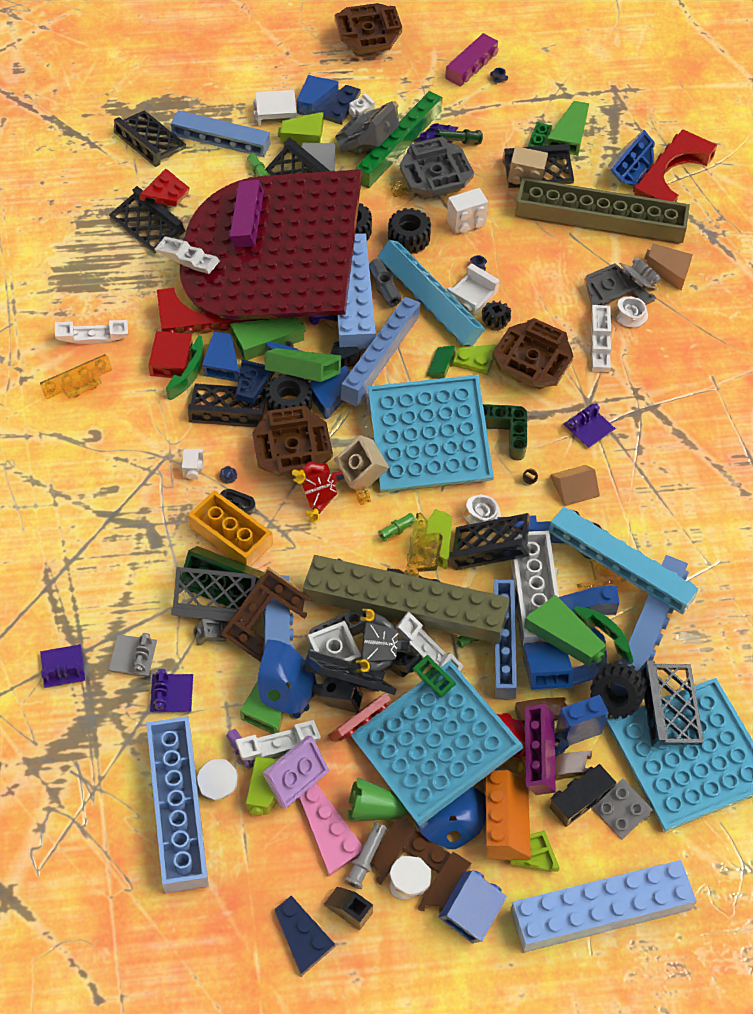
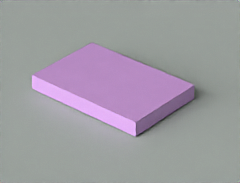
M306 736L266 769L263 775L280 808L286 809L330 770L313 737Z

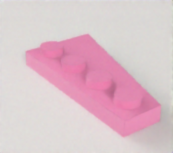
M315 783L299 797V800L330 877L358 858L363 846L317 783Z

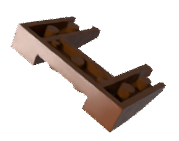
M267 567L255 587L221 631L223 637L260 662L264 653V637L251 627L270 600L275 598L305 619L307 612L303 611L304 601L310 599L309 596L270 567Z
M565 697L533 699L516 702L515 713L517 719L522 721L525 727V707L545 704L554 713V721L559 718L561 708L568 705L565 703ZM571 752L555 756L556 781L583 775L588 769L585 768L586 760L591 759L592 752Z
M397 817L370 862L371 867L374 865L380 875L376 878V881L380 885L390 873L391 867L403 852L412 857H419L438 875L418 906V910L425 911V905L438 906L439 913H441L462 874L470 871L472 863L457 853L452 852L451 854L429 841L426 837L416 832L414 826Z

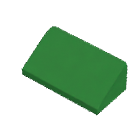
M455 346L437 348L427 376L438 379L446 377L455 354Z

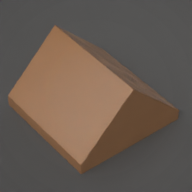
M583 465L550 475L564 506L600 496L596 471L590 466Z

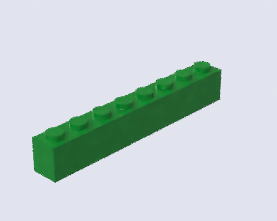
M428 91L401 119L399 126L379 147L374 148L357 165L356 169H361L362 171L361 185L370 188L442 112L443 97Z

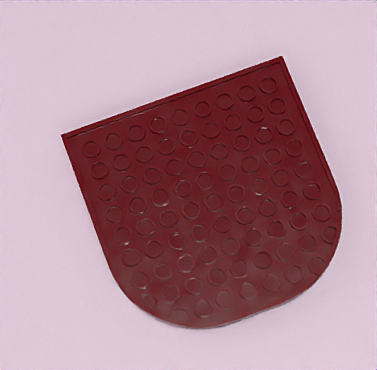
M361 169L249 177L219 189L208 197L195 211L187 226L184 241H187L191 247L202 249L205 254L216 256L220 261L210 274L180 264V279L184 291L190 301L200 310L229 320L346 315L362 181ZM260 180L264 194L256 244L252 247H234L232 240H229L228 233L232 226L231 216L234 215L233 204L236 202V189H238L239 181Z

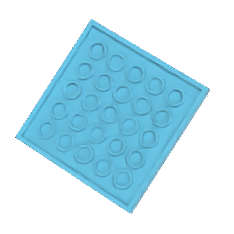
M479 375L368 386L374 442L389 466V469L379 477L381 492L491 481L494 479Z
M451 660L441 668L456 682V685L444 697L440 698L422 681L351 734L354 741L419 826L524 748L522 743ZM438 672L432 673L428 679L430 680ZM440 676L433 684L436 685L443 677ZM445 681L438 689L441 691L449 683Z
M717 678L695 685L704 740L702 745H661L660 747H651L645 705L639 707L633 715L630 716L628 714L627 718L622 719L619 716L618 719L612 717L606 721L607 727L650 807L653 809L652 811L664 833L753 797V740ZM682 690L678 692L679 695L688 701L690 698L688 691ZM669 695L664 698L668 701L672 695ZM675 697L670 701V704L678 711L683 707V704ZM665 707L663 710L664 715L671 721L675 714ZM685 707L681 713L691 721L693 713ZM679 717L673 721L681 730L687 725ZM668 727L666 730L668 739H676L679 735L671 727ZM688 727L684 733L691 739H697L696 732Z

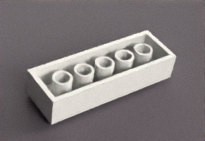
M549 531L529 532L527 544L530 550L529 557L510 560L522 648H524V644L548 643L524 628L525 617L553 596L557 595L559 597ZM519 534L515 539L522 538V535Z

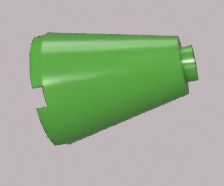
M356 778V781L353 782L349 797V803H351L352 810H348L349 821L397 819V817L402 819L403 815H407V809L395 793L361 778Z

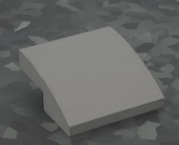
M335 143L302 144V148L330 171H335Z

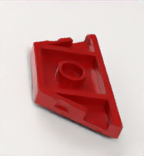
M165 168L140 194L139 199L145 201V198L155 199V203L176 207L187 196L190 187Z

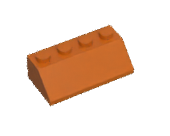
M494 770L486 776L487 859L531 860L529 789L526 787V780L508 770Z

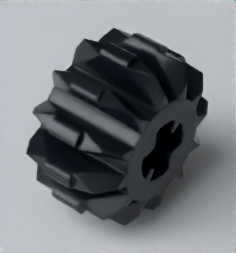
M494 300L491 303L487 302L482 309V322H485L486 327L491 326L492 329L497 327L500 330L501 326L506 327L511 321V308L507 306V303L502 304L501 300L499 302Z

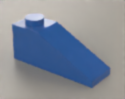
M597 586L559 597L573 613V608L579 606L595 610L603 615H616L619 606L617 586Z

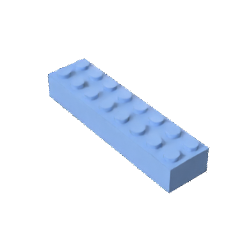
M366 233L355 234L346 315H337L339 347L367 349L376 337Z
M189 716L146 722L164 892L171 893L209 887Z
M682 860L514 901L511 907V914L523 953L690 911L697 901Z

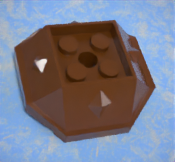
M379 3L346 7L340 13L334 15L341 41L348 45L354 54L371 53L374 55L377 51L390 50L402 33V24L396 6H386Z
M535 318L509 327L492 353V357L500 372L515 378L518 382H524L538 389L547 386H557L574 358L567 333Z
M306 406L267 411L263 420L252 433L258 468L277 476L292 475L293 470L300 469L310 461L326 464L333 457L327 422L312 413Z

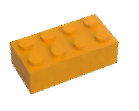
M215 490L188 514L191 529L233 560L251 567L273 545V535L269 529Z

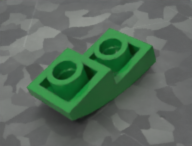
M536 122L528 147L546 146L548 136L552 131V125Z

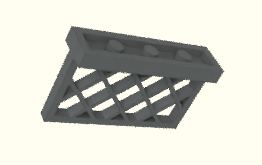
M176 567L171 616L229 621L239 609L236 602L243 596L247 598V593L255 587L257 575ZM181 572H189L194 578L186 586L180 580ZM203 574H209L214 580L206 588L198 579ZM223 576H229L233 581V584L226 590L218 582ZM243 578H251V587L245 592L238 582ZM196 581L203 590L194 597L187 587ZM214 583L223 591L215 599L207 590ZM234 585L242 592V595L235 601L227 593ZM184 590L192 598L186 604L178 603L179 594ZM203 592L212 600L206 606L201 605L196 599ZM223 594L232 602L226 608L221 607L216 601Z

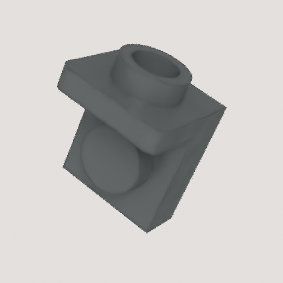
M202 619L195 626L193 632L197 645H202L205 641L224 642L226 638L221 635V631L225 627V622Z

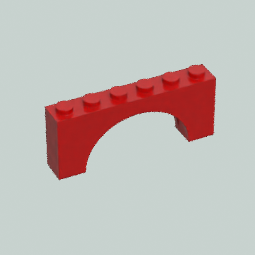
M682 129L679 134H675L672 143L667 144L664 153L659 154L656 163L651 164L648 173L643 174L640 183L635 184L633 188L634 195L677 202L679 194L669 188L665 182L664 175L671 168L684 163H697L708 166L715 156L717 144Z
M174 288L157 289L162 332L193 334L194 332L202 331L203 333H208L218 329L221 331L229 330L231 328L230 324L267 320H229L219 318V316L211 313L197 312L186 307L178 299Z

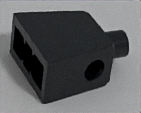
M326 677L324 684L314 683L312 695L320 696L325 705L354 713L360 710L364 694L358 684L338 678Z

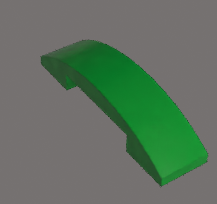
M199 335L192 345V360L182 376L174 375L167 385V399L172 400L181 395L197 378L204 360L202 336Z
M579 606L573 608L575 615L587 627L597 626L614 640L616 651L630 664L634 662L628 640L617 624L595 610Z

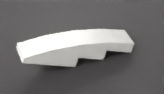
M164 237L155 248L156 252L207 274H210L220 262L216 256L205 254L202 249L191 247L187 241Z
M592 305V372L610 373L611 370L610 306Z

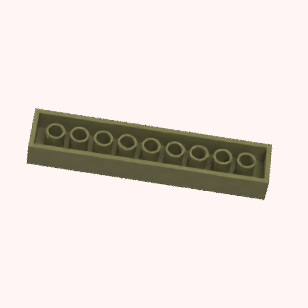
M522 177L515 216L683 243L690 204Z
M319 555L313 556L302 588L303 592L310 597L306 601L364 614L366 612L362 611V609H372L374 613L386 619L399 622L407 612H410L423 625L422 627L500 644L509 611L510 597Z

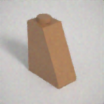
M652 244L651 250L647 249L644 259L647 260L649 268H652L662 279L678 290H682L693 254Z

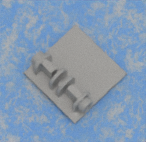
M635 258L632 261V266L619 263L623 267L622 271L628 276L632 275L635 278L634 281L639 286L657 289L655 284L660 283V275L652 268H649V265L641 258Z
M142 633L140 637L117 634L108 671L149 676L157 640L151 639L149 633Z
M621 779L593 807L622 840L642 820L645 821L653 810L624 779Z

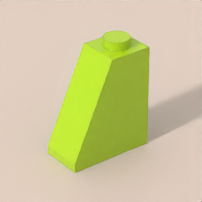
M323 112L282 121V127L278 128V137L281 138V145L289 137L300 146L303 143H321L324 125Z
M435 509L413 541L412 553L446 570L449 559L452 516L444 511Z
M257 756L255 758L246 801L247 812L254 816L269 815L277 804V800L263 775V772L274 764L277 759Z

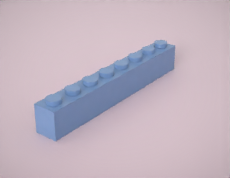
M408 297L403 298L342 383L340 400L358 406L367 393L368 386H372L418 320L421 302Z
M669 555L665 556L661 566L674 571L679 577L686 580L689 571H686L688 563ZM649 594L628 642L634 662L630 664L622 657L620 664L623 661L628 662L627 666L631 667V665H634V670L638 671L646 661H653L656 654L653 648L655 645L659 646L663 634H660L661 629L666 630L670 620L667 618L668 613L672 614L674 609ZM611 683L610 690L614 694L621 697L628 696L627 690L622 685Z

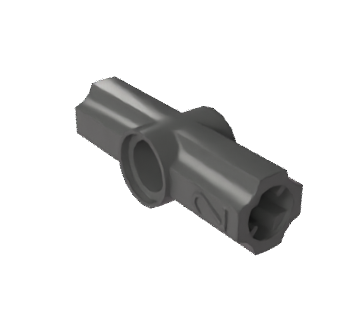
M372 260L369 263V271L377 285V291L382 294L387 306H397L402 301V298L392 281V274L386 270L382 260Z

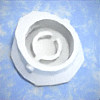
M629 296L618 300L614 317L620 325L629 328H639L648 320V312L642 300Z
M479 494L467 500L463 516L468 524L497 519V517H501L499 505H497V502L492 497Z
M224 759L209 761L200 769L197 776L201 794L215 801L231 795L235 791L238 781L236 769Z
M402 856L391 867L389 888L394 897L400 900L410 899L417 895H422L430 887L431 869L421 858Z

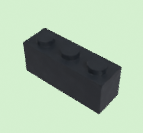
M601 764L594 768L591 766L583 773L580 779H573L567 785L568 788L563 792L561 790L557 791L551 797L549 808L567 827L595 806L617 782Z

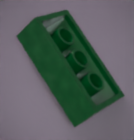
M199 546L188 550L184 564L186 568L256 574V583L264 573ZM182 572L180 580L186 586L194 578L189 572ZM203 574L198 578L205 588L214 581L209 574ZM223 576L218 580L225 590L233 584L229 576ZM243 578L238 584L246 592L251 587L252 579ZM196 581L187 587L189 591L196 594L203 590ZM216 583L207 589L214 599L223 592ZM236 585L227 591L234 601L242 595V592ZM205 592L201 594V596L210 599ZM225 594L216 600L225 606H229L232 603ZM243 596L236 604L240 607L246 597Z

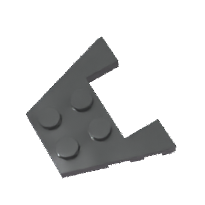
M616 263L588 274L584 279L591 307L592 305L605 306V304L630 293L635 298L642 300L645 305L654 302L656 297L652 293L649 294L645 291L644 286L641 287L631 279L632 277L625 274Z

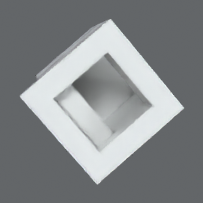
M364 93L363 97L350 102L349 113L352 117L362 113L366 114L368 111L375 109V102Z
M184 449L182 461L183 478L199 479V471H203V449Z

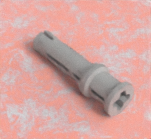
M374 823L359 858L353 860V868L349 876L344 879L348 885L354 888L362 889V882L366 873L371 870L370 862L387 830V827L384 825L380 827V823Z

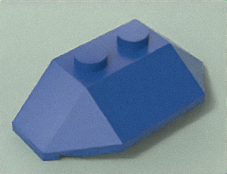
M643 130L618 153L608 165V168L619 182L633 187L636 183H640L643 174L648 173L651 164L654 163V140Z

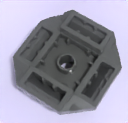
M391 101L377 109L368 111L366 114L362 113L354 116L335 135L339 149L342 152L348 151L354 154H361L379 147L399 126L398 103Z
M443 137L410 144L407 153L400 163V171L410 191L417 193L424 199L441 195L446 196L449 193L460 191L474 177V171L463 149L447 142Z

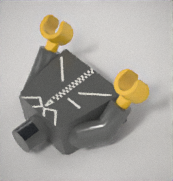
M362 609L367 615L366 618L360 617V620L369 622H366L364 625L361 660L356 661V663L361 664V669L356 670V672H378L390 666L392 661L396 660V652L408 653L409 641L398 640V630H395L394 625L383 616L374 613L372 609Z

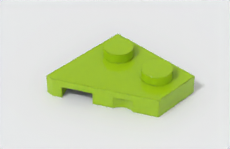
M497 345L458 348L453 360V366L487 375L493 361L492 353Z
M545 830L530 834L531 860H509L513 866L558 872L560 869Z

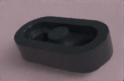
M225 489L220 493L227 500H232L231 503L248 515H251L256 509L255 500L249 495L233 489Z

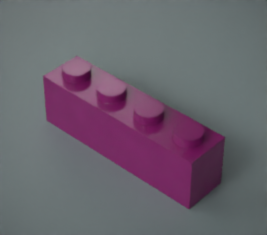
M482 33L446 66L445 79L460 87L465 82H468L474 74L478 73L481 67L497 55L499 50L498 40Z
M260 180L239 181L238 189H236V202L233 204L234 215L231 216L232 226L228 233L229 240H232L234 247H252L256 244L264 194Z
M545 704L525 707L526 787L535 795L556 793L554 713Z

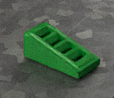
M426 655L413 668L414 673L440 698L444 697L456 685V682L429 655ZM431 666L432 668L424 675L422 672ZM434 671H437L438 673H436V674L429 680L428 677H429ZM442 676L443 678L434 685L433 682ZM447 681L449 684L440 691L438 688Z

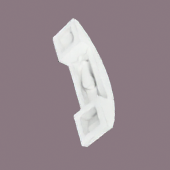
M109 320V325L73 326V322H55V339L70 343L99 344L116 341L128 336L127 320Z
M407 612L396 628L403 640L409 641L411 650L416 654H420L422 658L429 655L440 667L451 660L457 669L461 671L464 666L451 653H445L421 629L423 625L410 612Z
M314 720L296 724L293 729L259 738L256 735L237 739L235 743L242 760H255L256 756L272 758L284 755L286 750L292 749L306 736H312L315 742L319 741L321 736Z

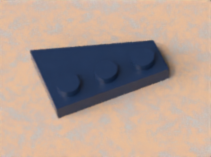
M345 85L314 109L312 114L323 112L324 120L342 125L349 114L350 102L359 98L361 89Z
M242 359L236 399L254 404L275 372L265 370L264 364Z
M292 895L275 909L276 917L302 977L335 948V943Z

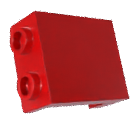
M156 331L148 364L150 376L172 378L174 375L181 377L186 369L190 348L193 345L192 334Z

